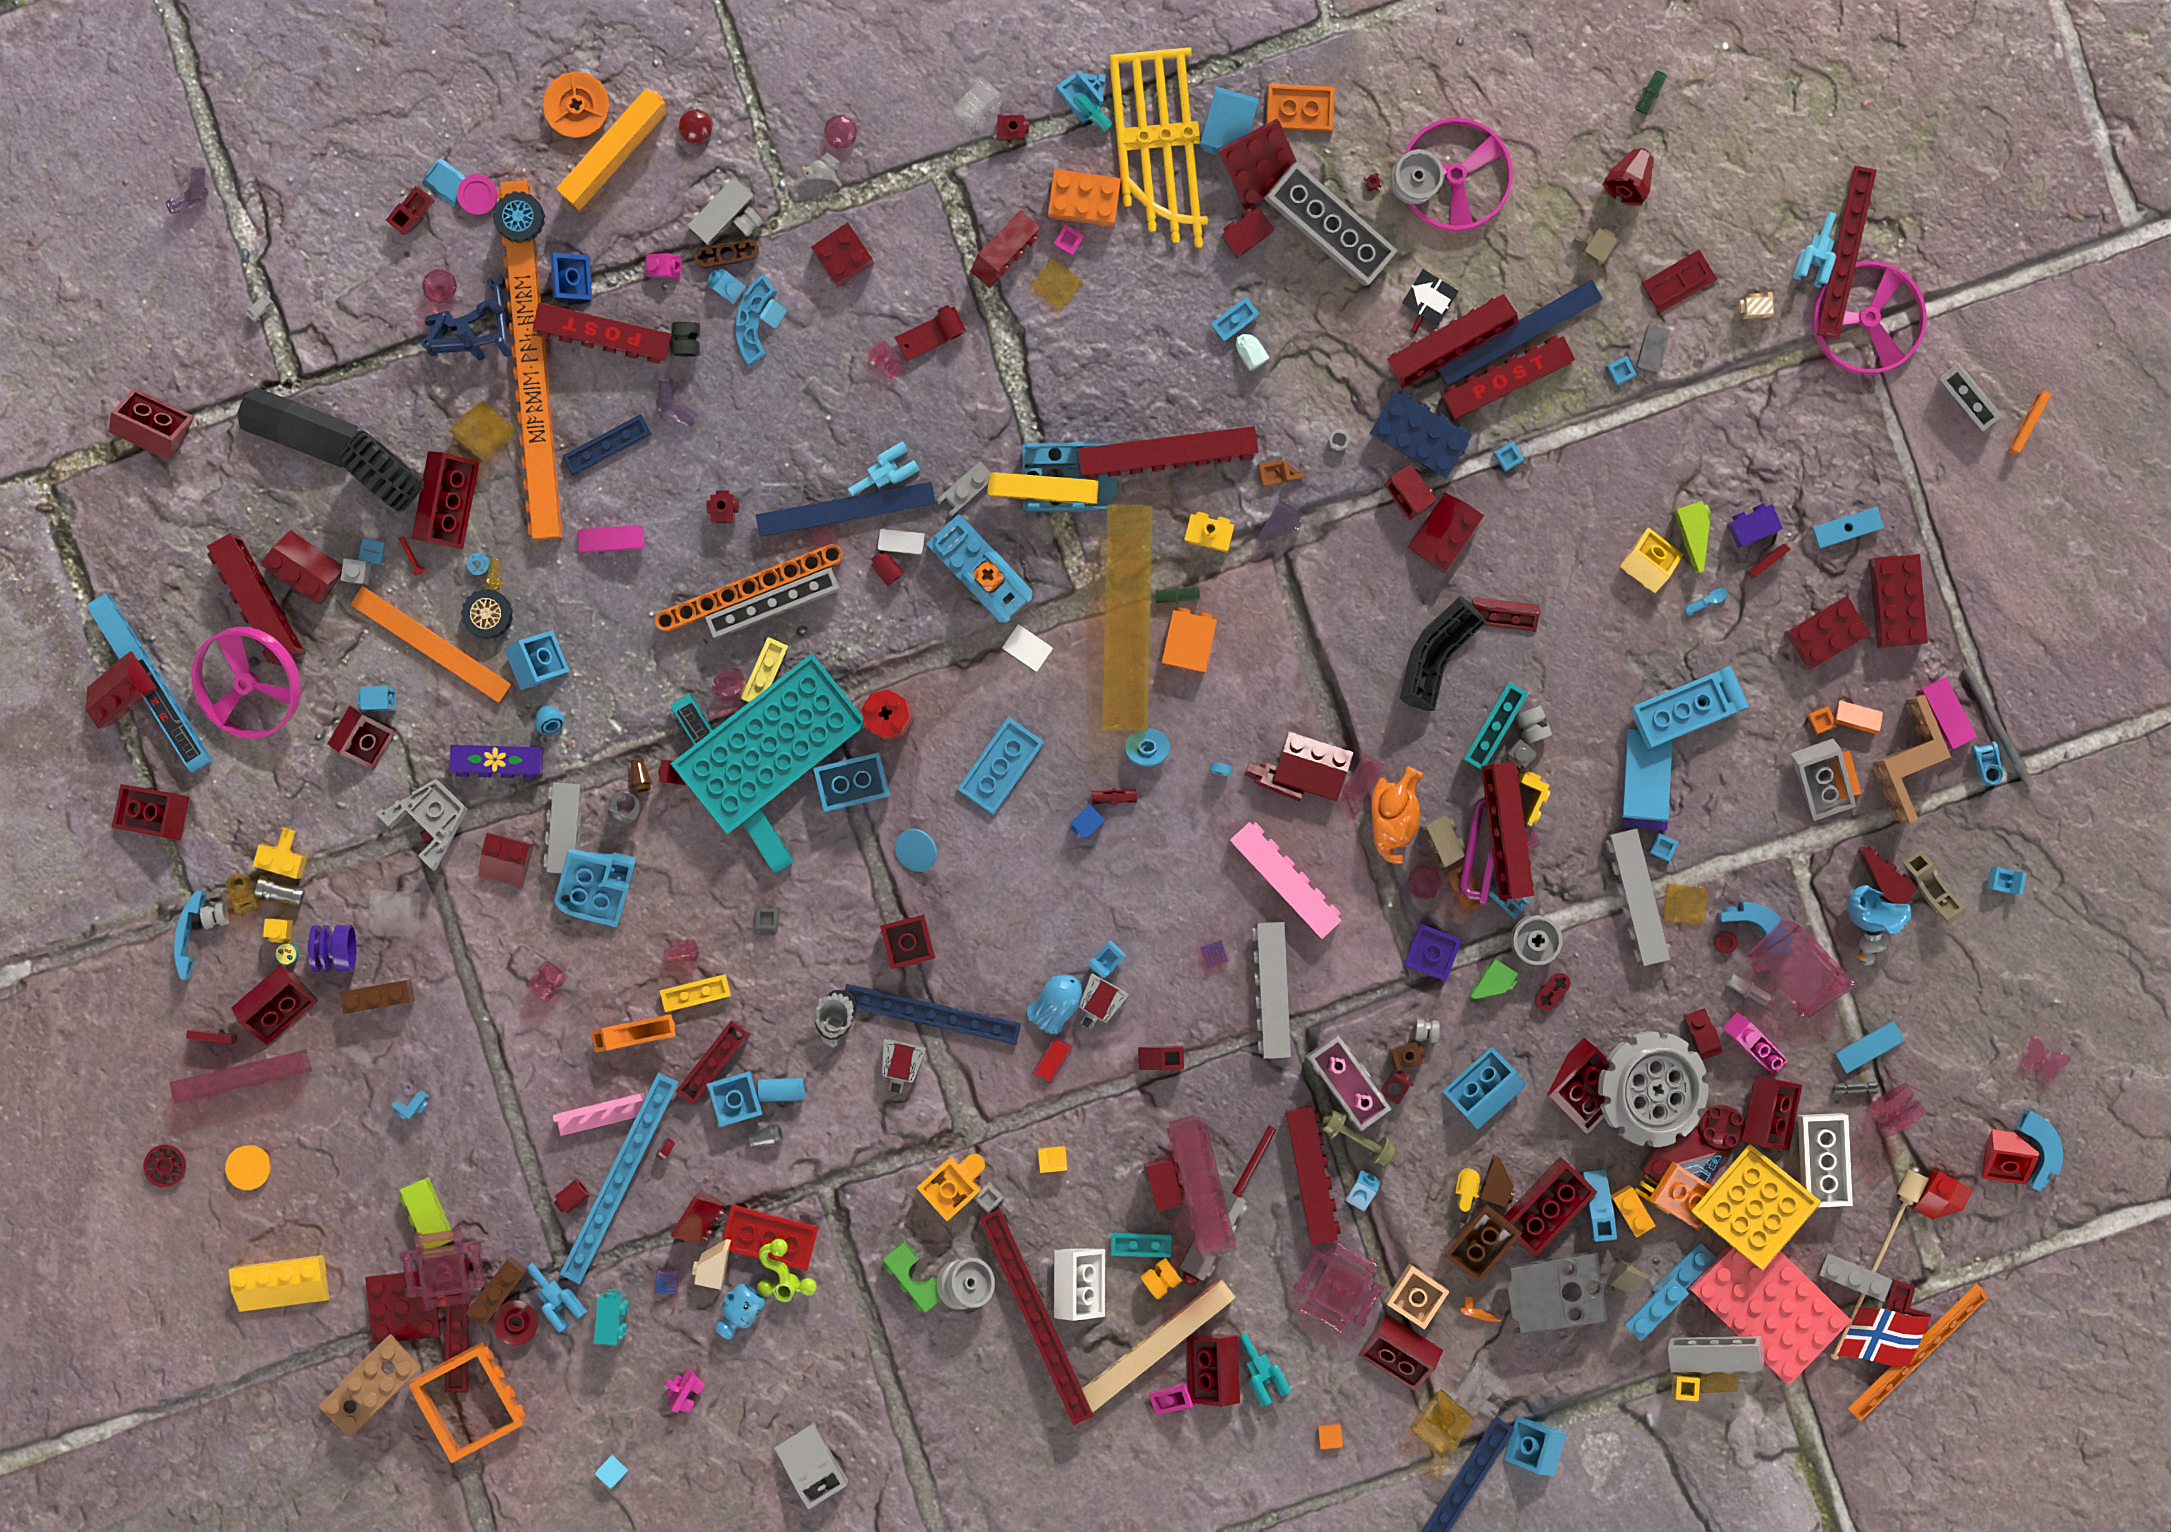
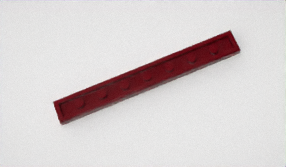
M1854 166L1835 250L1836 259L1829 277L1817 335L1834 339H1839L1877 169Z

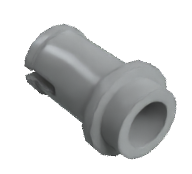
M263 294L250 308L247 307L248 310L245 314L253 322L260 321V317L274 303Z

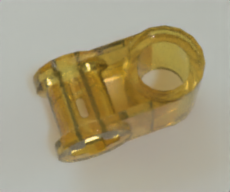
M236 873L229 876L226 880V888L237 916L240 918L249 911L261 910L260 900L258 897H255V891L249 876L245 873ZM236 877H239L243 881V887L241 889H237L234 886V880Z

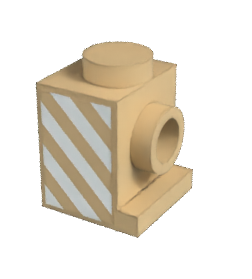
M1773 292L1766 293L1764 297H1762L1761 293L1749 294L1748 298L1739 300V312L1743 313V319L1770 318L1774 315Z

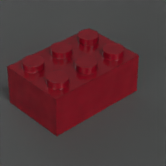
M1844 596L1786 630L1785 634L1805 667L1809 670L1870 635V632L1849 597Z

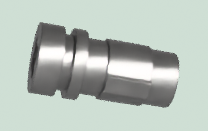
M263 875L260 876L255 889V897L262 899L265 897L269 901L274 899L281 903L299 907L305 894V889L284 882H277L274 878L269 880V877Z

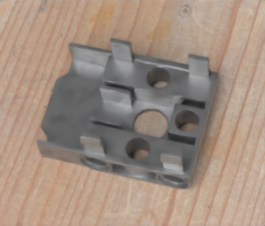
M1586 1251L1574 1255L1548 1259L1541 1258L1535 1259L1530 1263L1508 1266L1512 1276V1280L1507 1285L1512 1317L1519 1322L1520 1328H1518V1331L1520 1333L1560 1329L1608 1320L1604 1285L1601 1279L1597 1252ZM1565 1263H1571L1572 1270L1568 1274H1563L1561 1271V1267ZM1574 1282L1580 1286L1581 1296L1577 1301L1568 1302L1563 1298L1562 1288L1565 1284ZM1597 1282V1290L1589 1293L1587 1291L1588 1284ZM1578 1308L1579 1315L1574 1319L1569 1318V1310Z

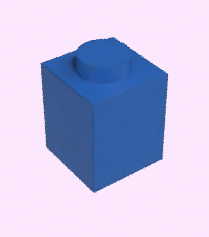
M1089 804L1070 822L1073 825L1070 830L1079 839L1082 836L1086 839L1105 820Z

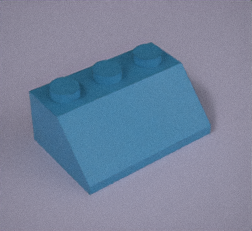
M1491 1047L1442 1092L1478 1130L1523 1090L1527 1084L1517 1071Z

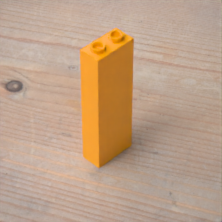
M645 88L556 188L561 196L574 208L580 211L668 113L663 97L655 90L650 92Z

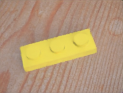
M769 637L767 638L741 699L750 702L772 685L789 646Z

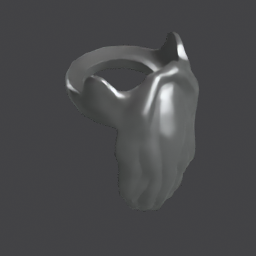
M630 790L619 791L609 803V818L619 824H630L641 814L640 798ZM624 794L631 795L636 804L635 808L627 815L618 812L617 806L618 799Z

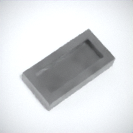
M1648 324L1636 368L1656 374L1659 373L1670 329Z

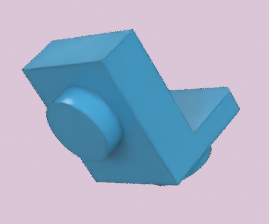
M721 268L710 274L709 282L706 285L731 304L735 303L746 287Z
M1991 866L1987 889L2022 895L2026 873Z
M1110 940L1089 961L1088 965L1096 976L1104 979L1114 971L1127 955Z
M419 1091L407 1107L400 1101H395L391 1106L395 1108L394 1112L399 1117L410 1119L417 1112L421 1113L428 1105L426 1100L429 1095L424 1091Z
M1361 1170L1345 1201L1365 1211L1378 1191L1380 1180L1374 1175Z

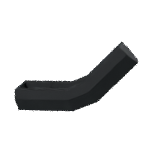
M257 387L243 396L237 412L241 430L287 446L340 468L343 466L338 462L337 455L356 434L358 426Z
M1462 596L1458 597L1422 631L1410 651L1400 700L1411 707L1435 711L1446 664L1452 654L1487 623L1478 610Z

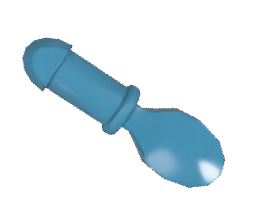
M1725 588L1715 589L1706 599L1702 597L1701 600L1691 605L1688 604L1684 609V613L1686 615H1693L1694 612L1704 607L1707 608L1709 603H1722L1727 599L1728 591Z

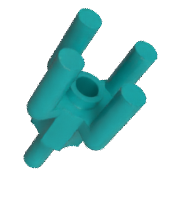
M1247 1333L1239 1336L1251 1360L1246 1364L1251 1374L1248 1383L1261 1407L1272 1403L1264 1385L1272 1381L1280 1396H1285L1292 1392L1279 1366H1271L1266 1354L1259 1357Z

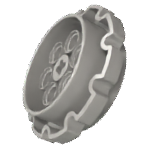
M1654 1031L1637 1033L1632 1035L1630 1044L1621 1042L1607 1057L1610 1066L1607 1070L1601 1071L1598 1084V1094L1605 1097V1101L1600 1107L1609 1126L1620 1128L1618 1135L1623 1139L1641 1146L1646 1141L1652 1147L1667 1146L1676 1142L1675 1137L1677 1134L1686 1136L1699 1122L1700 1117L1697 1115V1111L1700 1108L1706 1107L1708 1099V1084L1702 1082V1076L1706 1074V1069L1698 1053L1694 1051L1688 1052L1689 1044L1680 1037L1663 1033L1660 1038L1659 1033ZM1654 1062V1069L1650 1071V1065ZM1672 1071L1673 1077L1669 1081V1073ZM1636 1075L1637 1082L1633 1084V1077ZM1674 1094V1100L1670 1103V1096ZM1638 1097V1105L1635 1107L1634 1101ZM1656 1107L1657 1113L1653 1116V1109Z

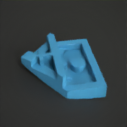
M1078 71L1077 74H1072L1056 86L1055 90L1082 123L1087 121L1086 115L1074 104V98L1078 94L1083 93L1094 105H1098L1100 107L1099 110H1101L1106 75L1099 74L1096 76L1083 74L1082 71Z

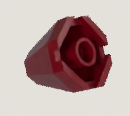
M1644 148L1633 149L1610 170L1602 184L1609 196L1614 199L1617 196L1621 197V202L1626 205L1642 206L1651 188L1654 159L1650 152Z

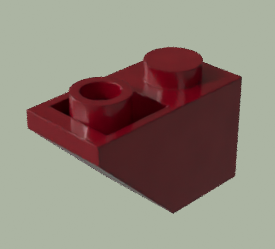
M1183 1045L1138 1047L1139 1070L1184 1069Z

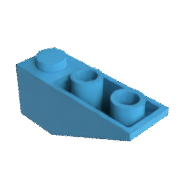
M1606 1169L1583 1172L1584 1179L1597 1191V1194L1587 1203L1591 1239L1594 1242L1617 1239L1615 1217Z

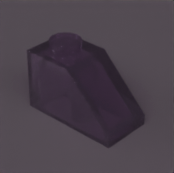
M1279 500L1256 541L1264 542L1287 536L1293 530L1297 532L1304 521L1300 518L1303 513Z

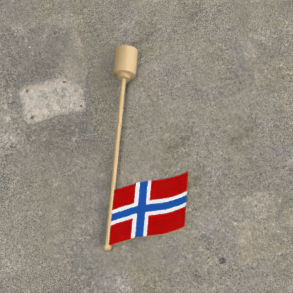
M1910 1169L1907 1170L1897 1194L1901 1195L1899 1200L1903 1201L1873 1266V1272H1876L1906 1205H1912L1913 1201L1919 1202L1929 1178ZM1861 1293L1850 1317L1852 1321L1845 1327L1834 1354L1831 1353V1358L1837 1360L1839 1359L1838 1356L1854 1357L1890 1366H1910L1932 1317H1915L1886 1309L1860 1307L1866 1295Z

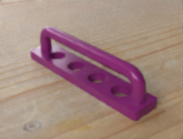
M1485 798L1480 799L1474 807L1460 880L1462 894L1469 899L1478 900L1479 906L1483 907L1486 906L1494 865L1491 842L1481 892L1469 889V881L1482 812L1486 806Z

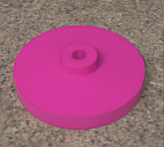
M469 175L459 184L457 199L466 212L473 215H483L491 211L496 205L498 199L497 188L493 181L484 175Z

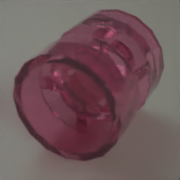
M545 960L538 968L539 974L533 975L526 983V986L539 998L549 1002L556 994L555 988H560L568 979V976L554 964Z

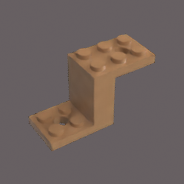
M1925 695L1914 696L1906 700L1908 704L1906 705V710L1909 716L1914 718L1916 734L1923 741L1874 761L1876 765L1874 772L1877 778L1883 782V794L1887 800L1891 801L1893 806L1891 808L1892 815L1896 821L1899 820V823H1912L1919 820L1901 778L1951 757Z
M390 1334L340 1382L341 1385L318 1407L348 1438H351L422 1366ZM385 1361H391L394 1364L395 1370L393 1373L384 1371L383 1364ZM347 1400H352L356 1403L357 1408L354 1412L346 1410L345 1403Z

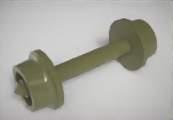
M1331 1110L1326 1117H1323L1321 1129L1328 1134V1138L1333 1139L1339 1132L1373 1151L1370 1162L1373 1164L1378 1163L1386 1166L1393 1158L1396 1147L1389 1142L1387 1137H1383L1378 1143H1375L1344 1125L1346 1119L1345 1112L1339 1113Z

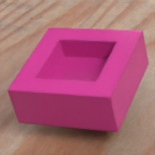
M1064 225L1054 245L1073 256L1084 239V235Z

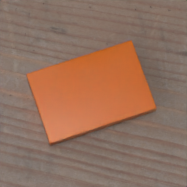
M1268 84L1266 124L1278 119L1284 131L1332 133L1335 87Z
M1672 1161L1649 1200L1700 1231L1704 1223L1692 1214V1210L1713 1186Z

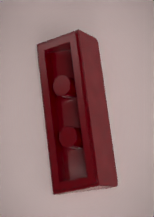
M1473 597L1472 605L1487 621L1485 626L1537 631L1540 615L1539 605Z

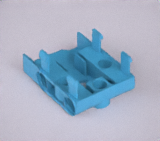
M1111 443L1023 444V475L1033 472L1038 474V476H1046L1050 470L1058 469L1063 472L1065 478L1086 479L1085 477H1079L1076 450L1078 448L1108 445ZM1058 450L1061 453V458L1058 461H1052L1048 456L1050 451ZM1105 474L1099 475V479L1095 480L1099 481L1097 504L1061 502L1060 505L1053 506L1049 501L1023 499V512L1112 510L1111 499L1117 494L1116 477L1108 478V475Z

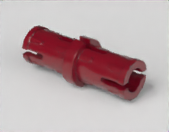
M1112 788V790L1103 791L1092 790V805L1112 804L1113 806L1117 805V803H1137V789L1116 790V788Z

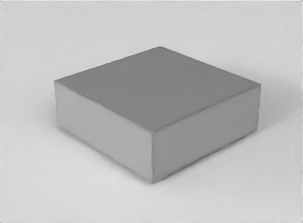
M990 1182L973 1197L988 1214L1005 1198Z

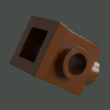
M1416 1041L1389 1048L1396 1071L1423 1064L1422 1058L1426 1057L1423 1046L1418 1045ZM1407 1052L1413 1053L1411 1060L1405 1058Z

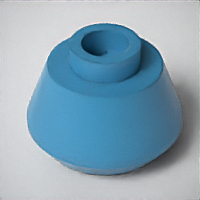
M544 706L536 714V730L545 735L557 733L565 723L564 715L553 706Z

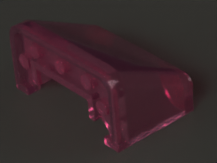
M1785 917L1747 955L1752 961L1750 965L1759 974L1763 971L1769 975L1794 1001L1795 1007L1793 1010L1802 1018L1805 1016L1811 1018L1851 991L1856 985L1852 978L1801 926Z

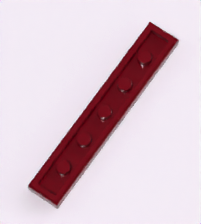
M446 1257L445 1361L469 1349V1316L465 1313L469 1309L470 1257ZM469 1361L445 1373V1393L468 1392Z

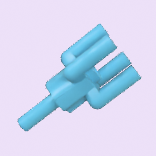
M1827 213L1821 234H1814L1810 245L1800 252L1793 279L1801 280L1802 276H1807L1810 264L1819 266L1813 285L1821 288L1823 283H1828L1836 259V254L1831 252L1834 241L1829 238L1836 213Z
M903 441L881 453L877 457L878 463L867 469L870 476L848 488L852 496L876 483L878 488L890 481L896 485L920 471L914 460L900 469L895 464V459L908 452Z

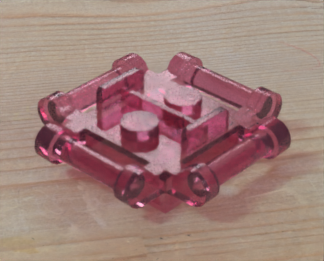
M455 1227L450 1231L429 1234L415 1233L416 1250H406L399 1253L400 1261H403L406 1281L405 1296L407 1298L422 1296L426 1311H431L436 1307L463 1303L464 1306L471 1305L470 1289L481 1288L487 1285L486 1277L483 1276L480 1256L481 1241L476 1240L463 1244L461 1227ZM451 1239L455 1241V1245L424 1249L423 1243ZM465 1252H471L474 1279L468 1280ZM412 1260H417L421 1287L415 1286ZM462 1293V1295L432 1299V1297Z
M1340 1241L1337 1242L1331 1256L1314 1248L1312 1252L1313 1257L1301 1279L1293 1287L1295 1290L1308 1296L1300 1312L1304 1315L1309 1314L1326 1323L1339 1334L1344 1329L1348 1320H1352L1364 1327L1367 1322L1366 1317L1379 1293H1383L1385 1286L1371 1279L1378 1266V1262L1373 1259L1370 1261L1344 1247L1345 1244ZM1342 1255L1366 1268L1364 1275L1337 1261L1338 1257ZM1322 1260L1326 1262V1265L1311 1290L1306 1286L1319 1262ZM1370 1286L1372 1289L1357 1315L1354 1311L1367 1287ZM1316 1301L1341 1315V1318L1337 1320L1312 1305Z

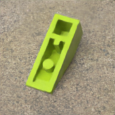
M1703 501L1673 511L1695 574L1704 571L1710 526L1709 517H1711L1710 509L1707 504L1704 505Z

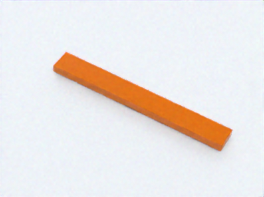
M362 586L351 602V606L498 703H501L511 688V683L366 587Z
M1977 1283L1923 1335L1910 1366H1891L1848 1408L1859 1422L1988 1299L1985 1291Z

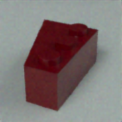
M1019 210L977 254L970 272L990 289L1001 276L1003 277L1008 272L1011 264L1014 261L1017 262L1023 256L1025 248L1028 245L1030 247L1033 246L1038 240L1039 236L1037 234L1040 226L1023 211Z

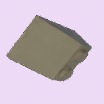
M1443 815L1420 826L1438 867H1447L1465 856L1463 851L1466 848L1462 839H1457L1454 830H1457L1452 817L1448 818L1447 815Z

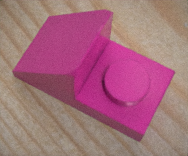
M1179 1382L1170 1388L1149 1393L1156 1415L1193 1407L1187 1387L1183 1382Z

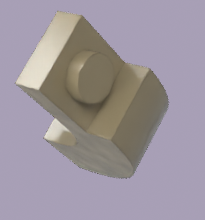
M1922 850L1903 862L1909 877L1915 881L1914 885L1918 888L1922 897L1936 914L1939 913L1948 924H1951L1967 913L1966 907L1946 886L1938 874L1935 864Z

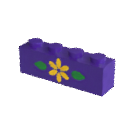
M450 745V772H456L457 777H469L470 773H478V777L492 778V773H501V778H514V774H523L524 779H537V775H543L544 748Z

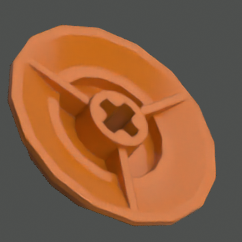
M577 71L564 73L553 80L545 91L542 104L545 118L552 129L563 136L572 138L589 136L600 129L607 119L610 106L607 91L601 82L588 73ZM574 101H578L579 104L582 103L579 106L580 110L576 111L575 108H571L574 106Z

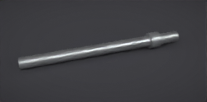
M1970 666L1963 669L1962 672L2013 763V770L2016 774H2019L2026 789L2035 785L2026 770L2028 767L2025 761L2020 759Z

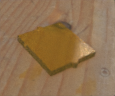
M1053 257L1044 269L1039 270L1040 274L1030 286L1060 311L1069 299H1073V294L1083 282Z

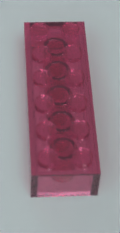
M1192 1115L1168 1122L1170 1127L1167 1129L1168 1137L1171 1142L1173 1141L1175 1148L1173 1150V1158L1179 1164L1180 1169L1178 1179L1180 1184L1184 1185L1185 1190L1183 1200L1185 1206L1189 1207L1191 1216L1188 1217L1191 1229H1194L1196 1235L1194 1239L1196 1251L1200 1252V1255L1213 1257L1237 1250L1206 1119Z

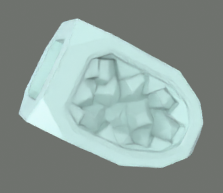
M1242 334L1237 337V351L1249 371L1269 360V356L1263 346L1254 336Z

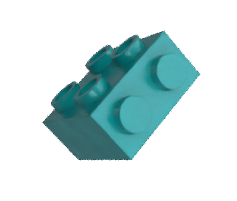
M607 1289V1292H603L597 1298L594 1344L617 1345L627 1334V1323H624L625 1314H628L629 1300H625L626 1294H620V1290Z

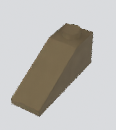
M1617 1258L1607 1283L1612 1286L1611 1290L1618 1294L1624 1295L1625 1292L1632 1294L1647 1280L1649 1275L1639 1267Z

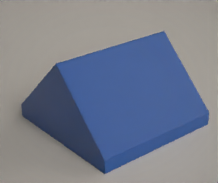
M550 253L554 299L558 303L592 300L589 256Z

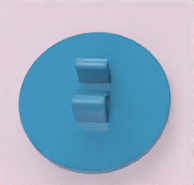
M908 829L898 836L895 843V852L899 861L906 868L922 872L932 867L937 858V849L934 841L927 833L918 829Z

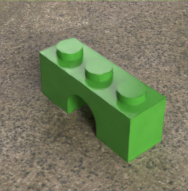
M906 1241L902 1242L884 1257V1268L890 1275H896L899 1279L897 1284L904 1293L908 1291L913 1297L911 1301L918 1310L923 1309L924 1312H927L941 1300L937 1291V1279L934 1276L924 1282L915 1281L911 1277L910 1267L919 1260V1257Z

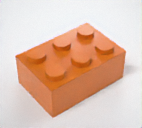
M1054 169L1048 218L1115 227L1121 178Z

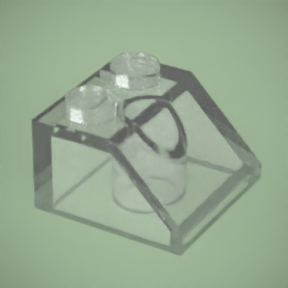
M371 890L369 906L371 933L417 938L421 893Z

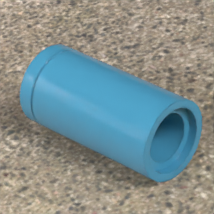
M804 1078L759 1079V1102L805 1100Z

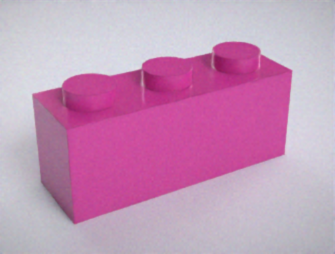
M1947 677L1940 678L1917 690L1919 696H1926L1948 750L1955 749L1977 738Z

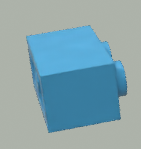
M389 686L360 687V692H357V705L360 706L361 710L365 711L396 710V688Z

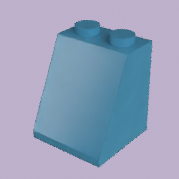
M1216 87L1200 148H1204L1203 151L1216 155L1217 149L1250 133L1259 99Z

